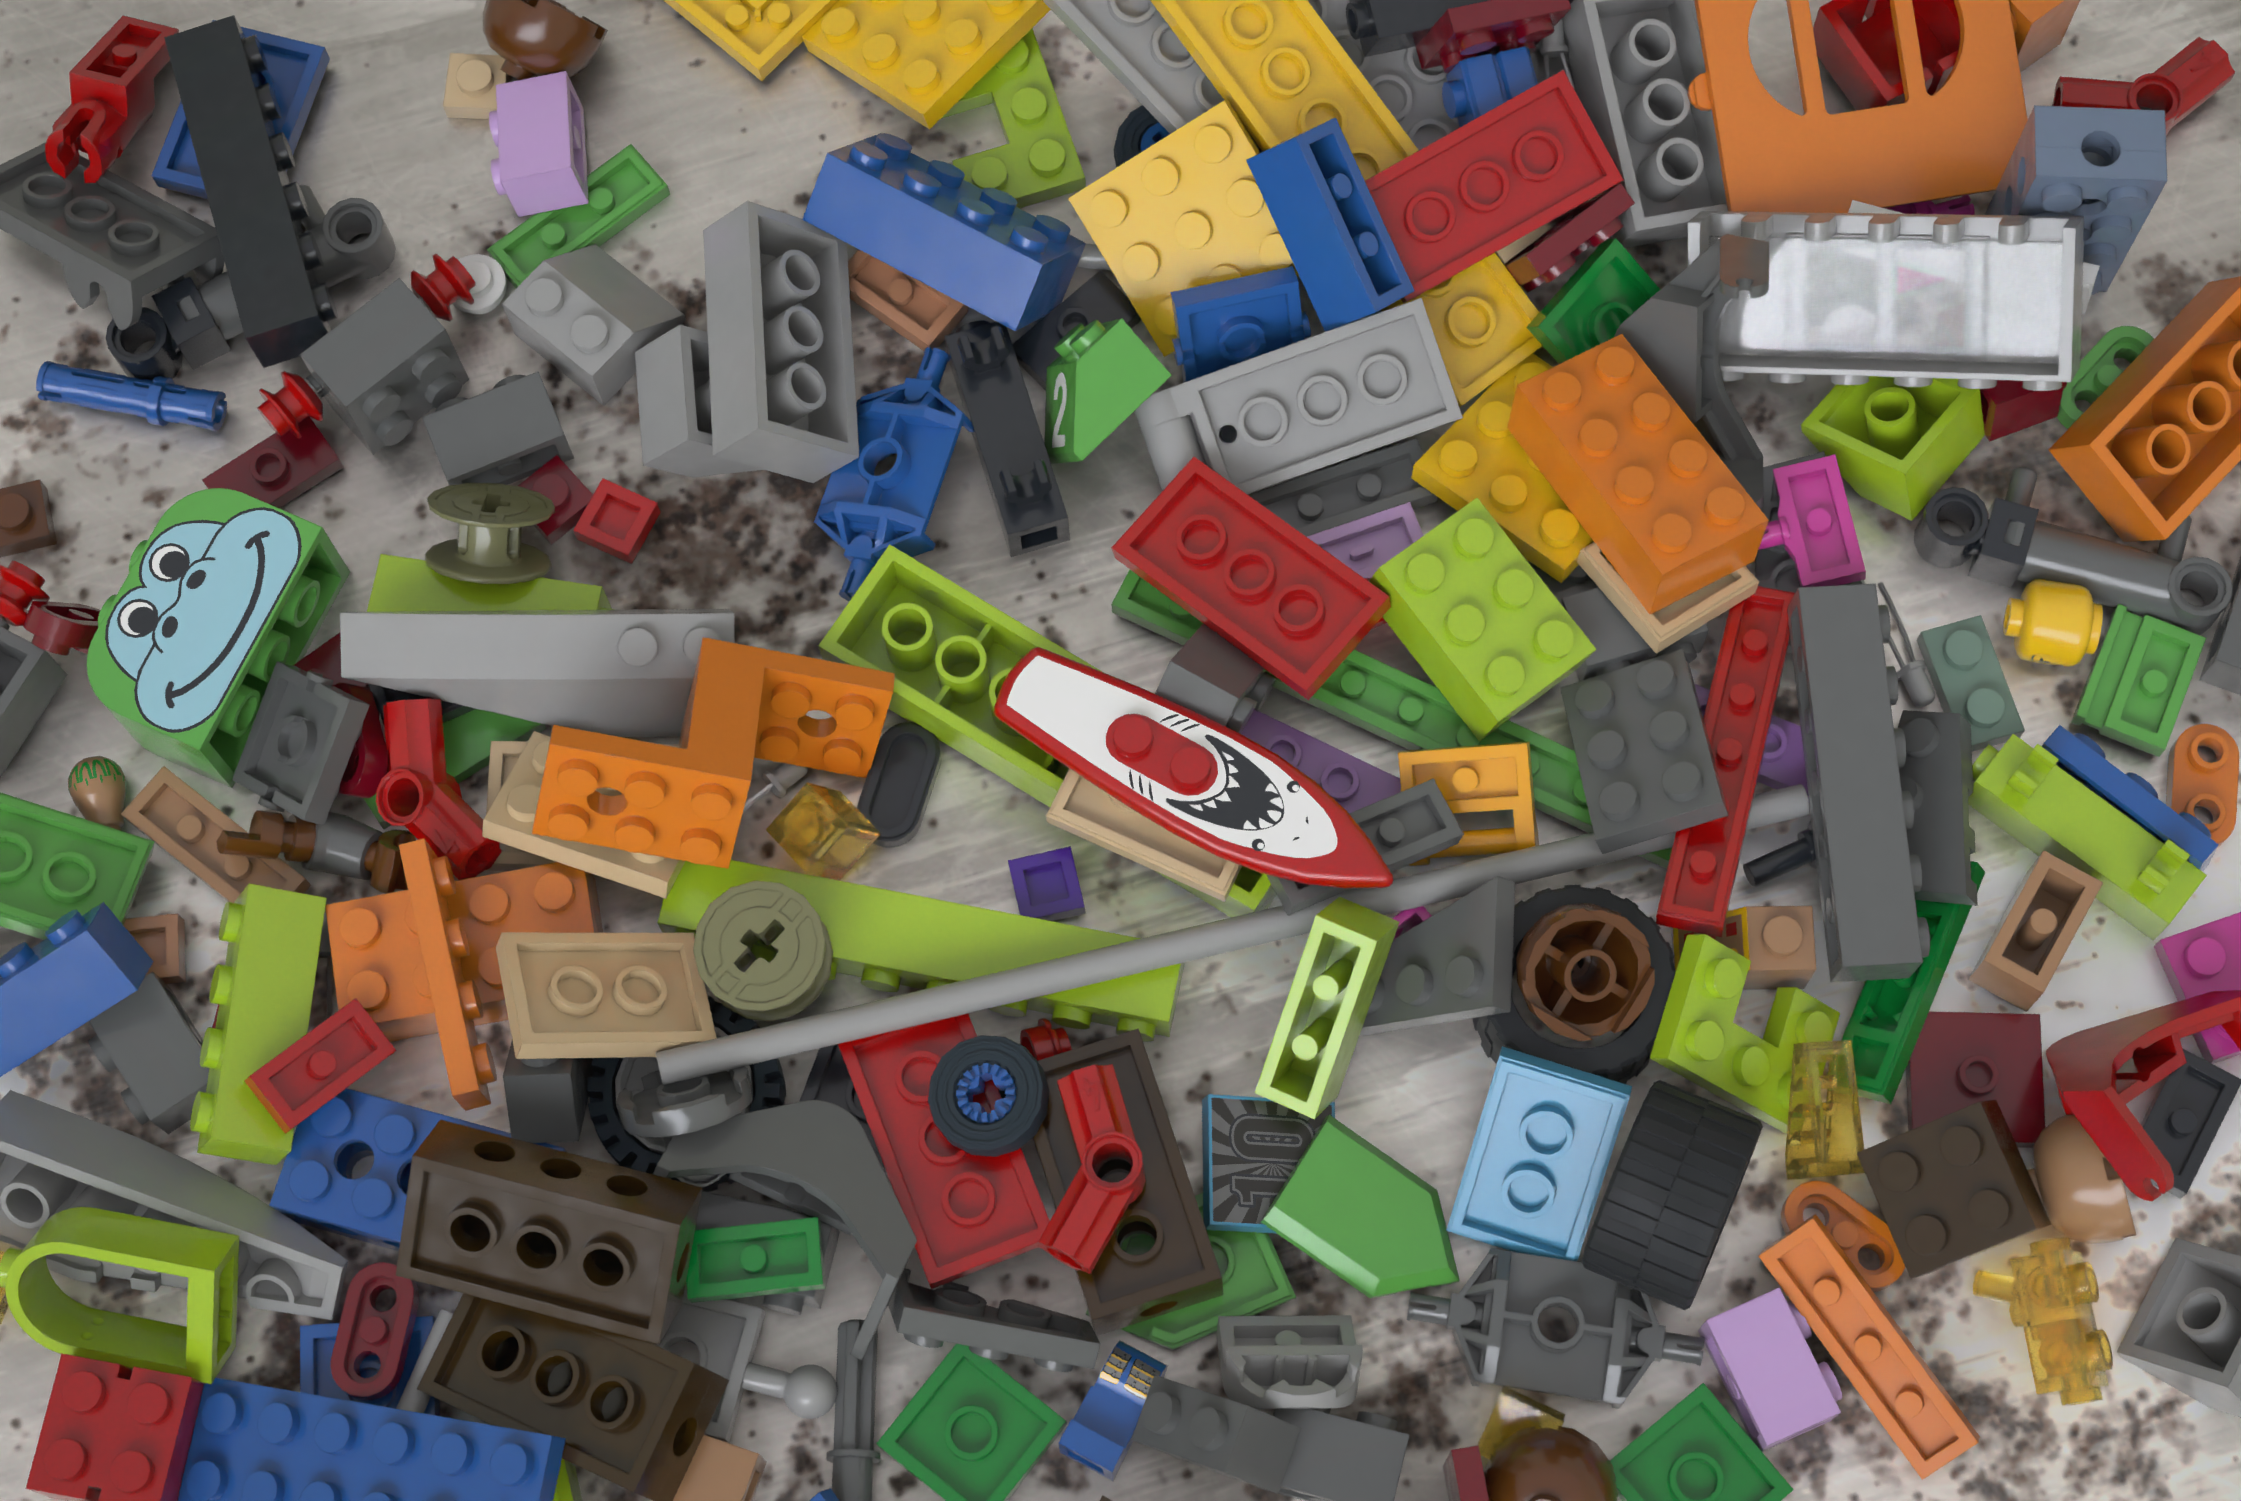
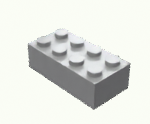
M1574 0L1570 4L1571 10L1562 20L1565 43L1569 47L1568 57L1576 92L1624 179L1620 183L1635 202L1634 205L1618 216L1624 226L1612 235L1610 239L1617 238L1624 248L1686 238L1688 237V222L1701 211H1728L1712 110L1701 111L1695 108L1690 103L1687 95L1690 82L1699 74L1706 72L1695 1Z
M746 201L703 230L713 456L815 483L859 458L847 243L802 220V218Z

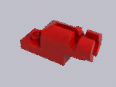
M123 15L69 72L71 105L54 122L52 126L53 132L48 136L45 144L46 161L54 173L66 179L79 164V150L87 153L90 160V165L84 171V183H96L108 171L115 160L121 156L134 135L152 117L155 107L154 77L170 61L164 37L179 33V29Z

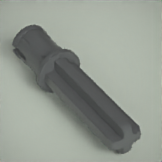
M861 1319L842 1322L838 1327L834 1449L826 1453V1460L833 1463L832 1490L840 1501H872L873 1464L880 1462V1453L874 1451L878 1328L863 1359L860 1360L851 1356L850 1352L865 1321Z

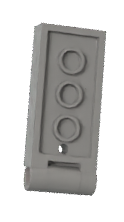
M1422 298L1153 393L1134 411L1162 491L1193 457H1196L1246 494L1463 418ZM1227 425L1233 426L1237 431V438L1232 443L1225 442L1221 435L1222 429Z

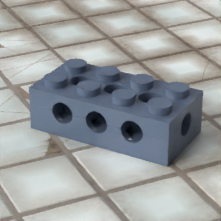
M2034 105L1985 215L2084 216L2083 262L2100 266L2091 295L2098 292H2107L2167 183L2165 111Z

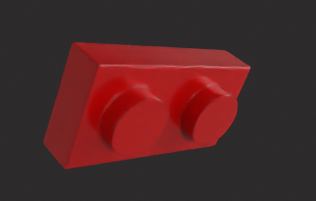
M355 998L245 1080V1083L286 1134L397 1050L357 998Z

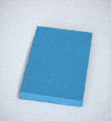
M1502 1046L1446 1231L1517 1253L1577 1262L1628 1105L1632 1086Z

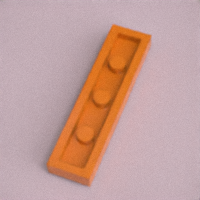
M425 838L400 844V855L452 1097L465 1111L490 1105L491 1100L487 1083L497 1081L496 1068L488 1043L478 1044L473 1020L483 1018V1009L474 980L465 981L460 958L469 956L470 952L466 932L460 917L451 919L446 896L456 894V886L447 856L438 858Z
M1816 1214L1760 1252L1758 1257L1800 1314L1805 1317L1813 1332L1922 1480L1979 1443V1434Z

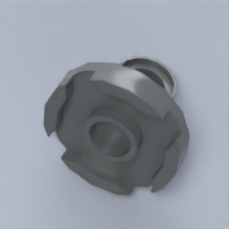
M745 1066L730 1069L729 1072H717L663 1085L660 1071L658 1070L641 1077L643 1091L633 1095L632 1091L624 1088L619 1092L616 1104L622 1127L629 1134L641 1137H663L666 1149L675 1135L696 1132L720 1124L741 1113L752 1103L753 1089L748 1068ZM724 1174L676 1178L684 1183L706 1187L717 1182Z

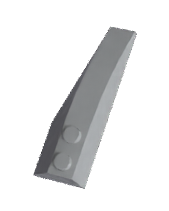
M729 609L340 612L342 678L545 725H558L618 737H680L702 638L735 643L734 613Z
M12 1090L0 1100V1252L5 1253L10 1247L24 1249L45 1221L60 1211L75 1207L99 1208L239 1235L237 1297L247 1298L252 1308L332 1320L336 1315L348 1260L298 1223L279 1211L274 1210L247 1191L195 1163L131 1134ZM68 1254L46 1255L49 1270L79 1281L98 1283L105 1276L130 1280L131 1289L156 1292L161 1285L188 1289L187 1277Z

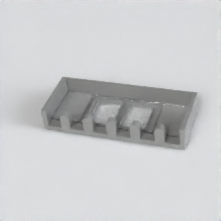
M1701 211L1688 222V266L1725 234L1769 242V292L1763 297L1751 299L1750 291H1739V298L1731 299L1723 315L1719 335V364L1723 381L1741 380L1744 378V373H1768V380L1771 382L1798 383L1805 381L1806 374L1831 375V382L1834 384L1860 385L1868 383L1869 376L1894 377V384L1898 386L1923 387L1931 385L1933 378L1958 379V386L1962 388L1987 389L1997 386V380L2023 381L2022 387L2027 390L2052 391L2062 388V382H2072L2080 368L2084 216Z

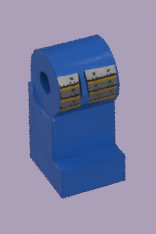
M1119 1340L1103 1366L1094 1387H1090L1075 1417L1070 1420L1058 1442L1060 1453L1114 1481L1133 1442L1131 1438L1154 1375L1164 1378L1168 1366Z

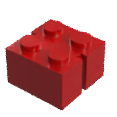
M1832 0L1819 7L1813 26L1817 57L1855 110L1903 104L1905 102L1890 0ZM1912 0L1927 93L1931 96L1943 85L1950 75L1959 52L1960 22L1953 0Z
M61 1354L26 1489L49 1498L65 1501H177L204 1383L193 1377L133 1367V1370H130L117 1363Z

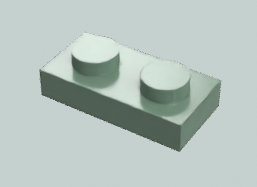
M1979 615L1922 631L1916 641L1944 713H1960L1971 724L1972 752L1984 749L1988 744L1994 746L2005 743L2012 734L2020 738L2025 729L1982 616Z

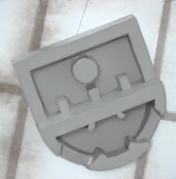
M1351 1315L1218 1316L1216 1337L1224 1391L1230 1400L1255 1409L1343 1408L1349 1406L1355 1400L1363 1347L1362 1345H1356Z

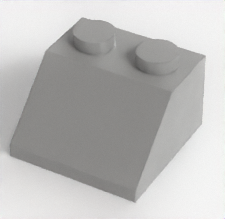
M596 244L544 260L502 303L514 334L603 406L636 373L635 351L686 321L685 315Z
M678 325L635 351L643 466L689 477L763 470L713 456L708 332Z
M2175 1238L2117 1353L2126 1361L2207 1407L2240 1418L2241 1256Z

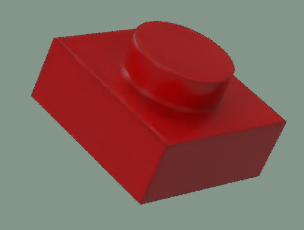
M602 478L573 532L577 540L632 564L661 511L657 502Z

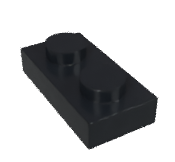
M2185 1049L2183 1051L2187 1063L2163 1079L2141 1123L2143 1129L2169 1162L2174 1174V1185L2167 1192L2179 1199L2187 1194L2241 1085L2240 1078ZM2151 1179V1183L2158 1187L2157 1183Z

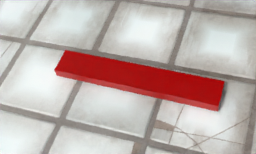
M1758 586L1755 594L1729 609L1703 718L1729 816L1676 832L1656 915V923L1658 925L1722 938L1789 647L1790 632L1787 608L1795 595L1794 592Z

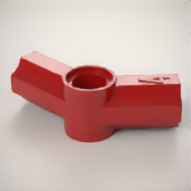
M2198 37L2154 73L2144 74L2134 82L2060 76L2055 86L2052 106L2141 110L2139 107H2146L2151 110H2164L2167 137L2171 128L2232 80L2235 71L2229 62L2228 53L2216 41H2207Z
M416 699L386 702V705H383L388 751V773L381 779L377 788L376 804L378 812L389 824L405 826L418 840L425 838L438 858L447 856L453 875L458 880L476 877L484 870L492 867L502 850L500 849V842L482 837L483 819L462 799L459 784L453 776L446 772L441 700Z
M1094 1064L1074 1070L1066 1077L1057 1080L1081 1166L1039 1239L1038 1245L1056 1260L1075 1270L1084 1271L1088 1274H1091L1129 1204L1134 1202L1142 1193L1145 1184L1142 1152L1135 1139L1113 1064ZM1110 1157L1123 1158L1132 1165L1128 1176L1119 1182L1109 1183L1103 1181L1095 1173L1100 1163Z

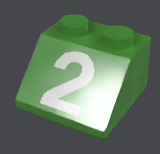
M1122 318L1105 323H1100L1096 319L1086 327L1080 323L1070 330L1054 347L1060 355L1047 367L1044 444L1051 464L1083 461L1172 376Z

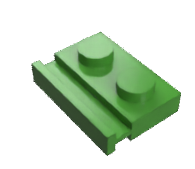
M2118 604L2110 617L2071 723L2078 726L2083 723L2098 729V734L2160 757L2167 747L2206 637L2146 614L2144 617L2126 611L2127 607Z

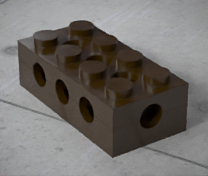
M1139 1028L1038 1060V1063L1044 1069L1050 1093L1047 1116L1037 1134L1033 1137V1141L1055 1209L1059 1206L1081 1166L1057 1080L1066 1077L1074 1070L1087 1066L1113 1064L1135 1139L1142 1152L1145 1170V1184L1142 1193L1134 1202L1129 1204L1091 1274L1075 1270L1096 1336L1222 1296V1276ZM1110 1157L1100 1163L1095 1174L1101 1180L1116 1172L1129 1174L1132 1165L1123 1158ZM1133 1234H1145L1155 1240L1154 1246L1148 1252L1141 1255H1131L1120 1248L1124 1240Z
M440 1119L412 1156L396 1276L660 1345L682 1306L703 1187Z
M463 1293L417 1389L494 1426L566 1438L562 1459L650 1500L673 1501L729 1380L647 1341Z

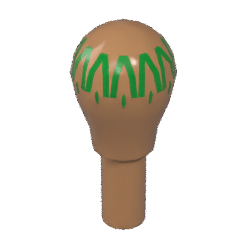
M103 756L84 758L73 767L68 777V790L74 804L86 820L121 831V827L125 824L121 813L124 810L126 796V779L121 767L115 761Z

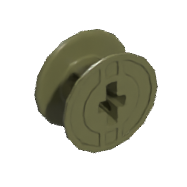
M465 483L449 485L434 490L427 497L429 509L443 519L458 523L457 539L435 544L425 553L427 566L438 574L461 581L481 584H512L542 577L552 568L551 561L546 553L534 546L521 543L522 527L546 521L555 512L552 500L543 494L519 486L498 483Z
M752 881L731 887L711 902L697 925L693 949L699 976L724 1007L746 1019L768 1022L797 1015L814 1002L830 977L833 949L827 927L820 920V916L806 898L781 883ZM758 941L766 946L771 944L777 955L770 962L763 958L756 959L751 952L753 945Z

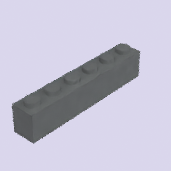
M1876 583L1800 587L1787 608L1830 982L1910 978L1923 963L1922 957H1928L1930 933L1927 920L1924 917L1917 918L1914 893H1920L1922 870L1919 856L1917 854H1909L1907 830H1911L1913 827L1914 806L1910 791L1901 790L1899 767L1905 765L1906 742L1902 728H1894L1891 705H1896L1898 700V678L1895 667L1886 666L1883 645L1888 643L1890 639L1891 624L1889 610L1886 605H1878Z

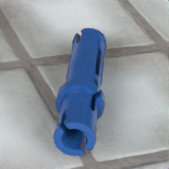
M46 361L41 365L36 380V391H40L38 394L40 400L63 402L109 412L136 415L147 418V421L152 425L166 426L171 422L218 431L222 427L227 413V401H224L226 398L224 392L177 385L169 377L157 376L153 380L139 379Z

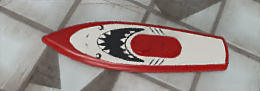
M1035 647L1025 654L1006 676L994 706V714L999 720L1087 781L1174 835L1220 858L1256 872L1302 884L1336 888H1387L1393 884V875L1376 847L1344 807L1309 776L1276 753L1237 731L1136 685L1040 647Z

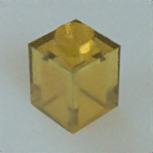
M809 782L801 788L766 828V831L806 874L839 881L881 835L841 791Z

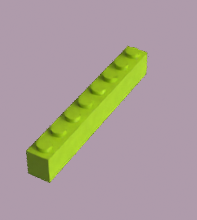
M735 860L730 861L728 869L685 861L667 898H663L657 922L662 933H694L695 937L697 925L710 903L731 887L752 881L781 883L803 895L827 927L833 949L831 972L828 980H834L836 973L862 977L860 982L862 985L883 992H898L900 985L918 989H929L1141 939ZM760 941L751 948V952L756 959L763 958L770 962L777 955L771 944L766 946ZM1185 962L989 1008V1010L1012 1017H1024L1027 1010L1052 1014L1051 1020L1054 1023L1073 1029H1089L1091 1022L1116 1027L1115 1033L1117 1035L1139 1028L1143 1042L1154 1041L1155 1035L1170 1037Z

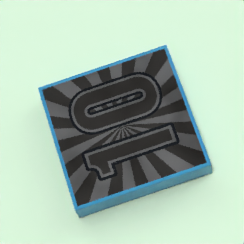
M1208 1094L1202 1099L1203 1222L1206 1230L1277 1234L1261 1223V1220L1326 1116L1331 1115L1335 1118V1102H1332L1320 1115L1312 1119L1267 1098Z

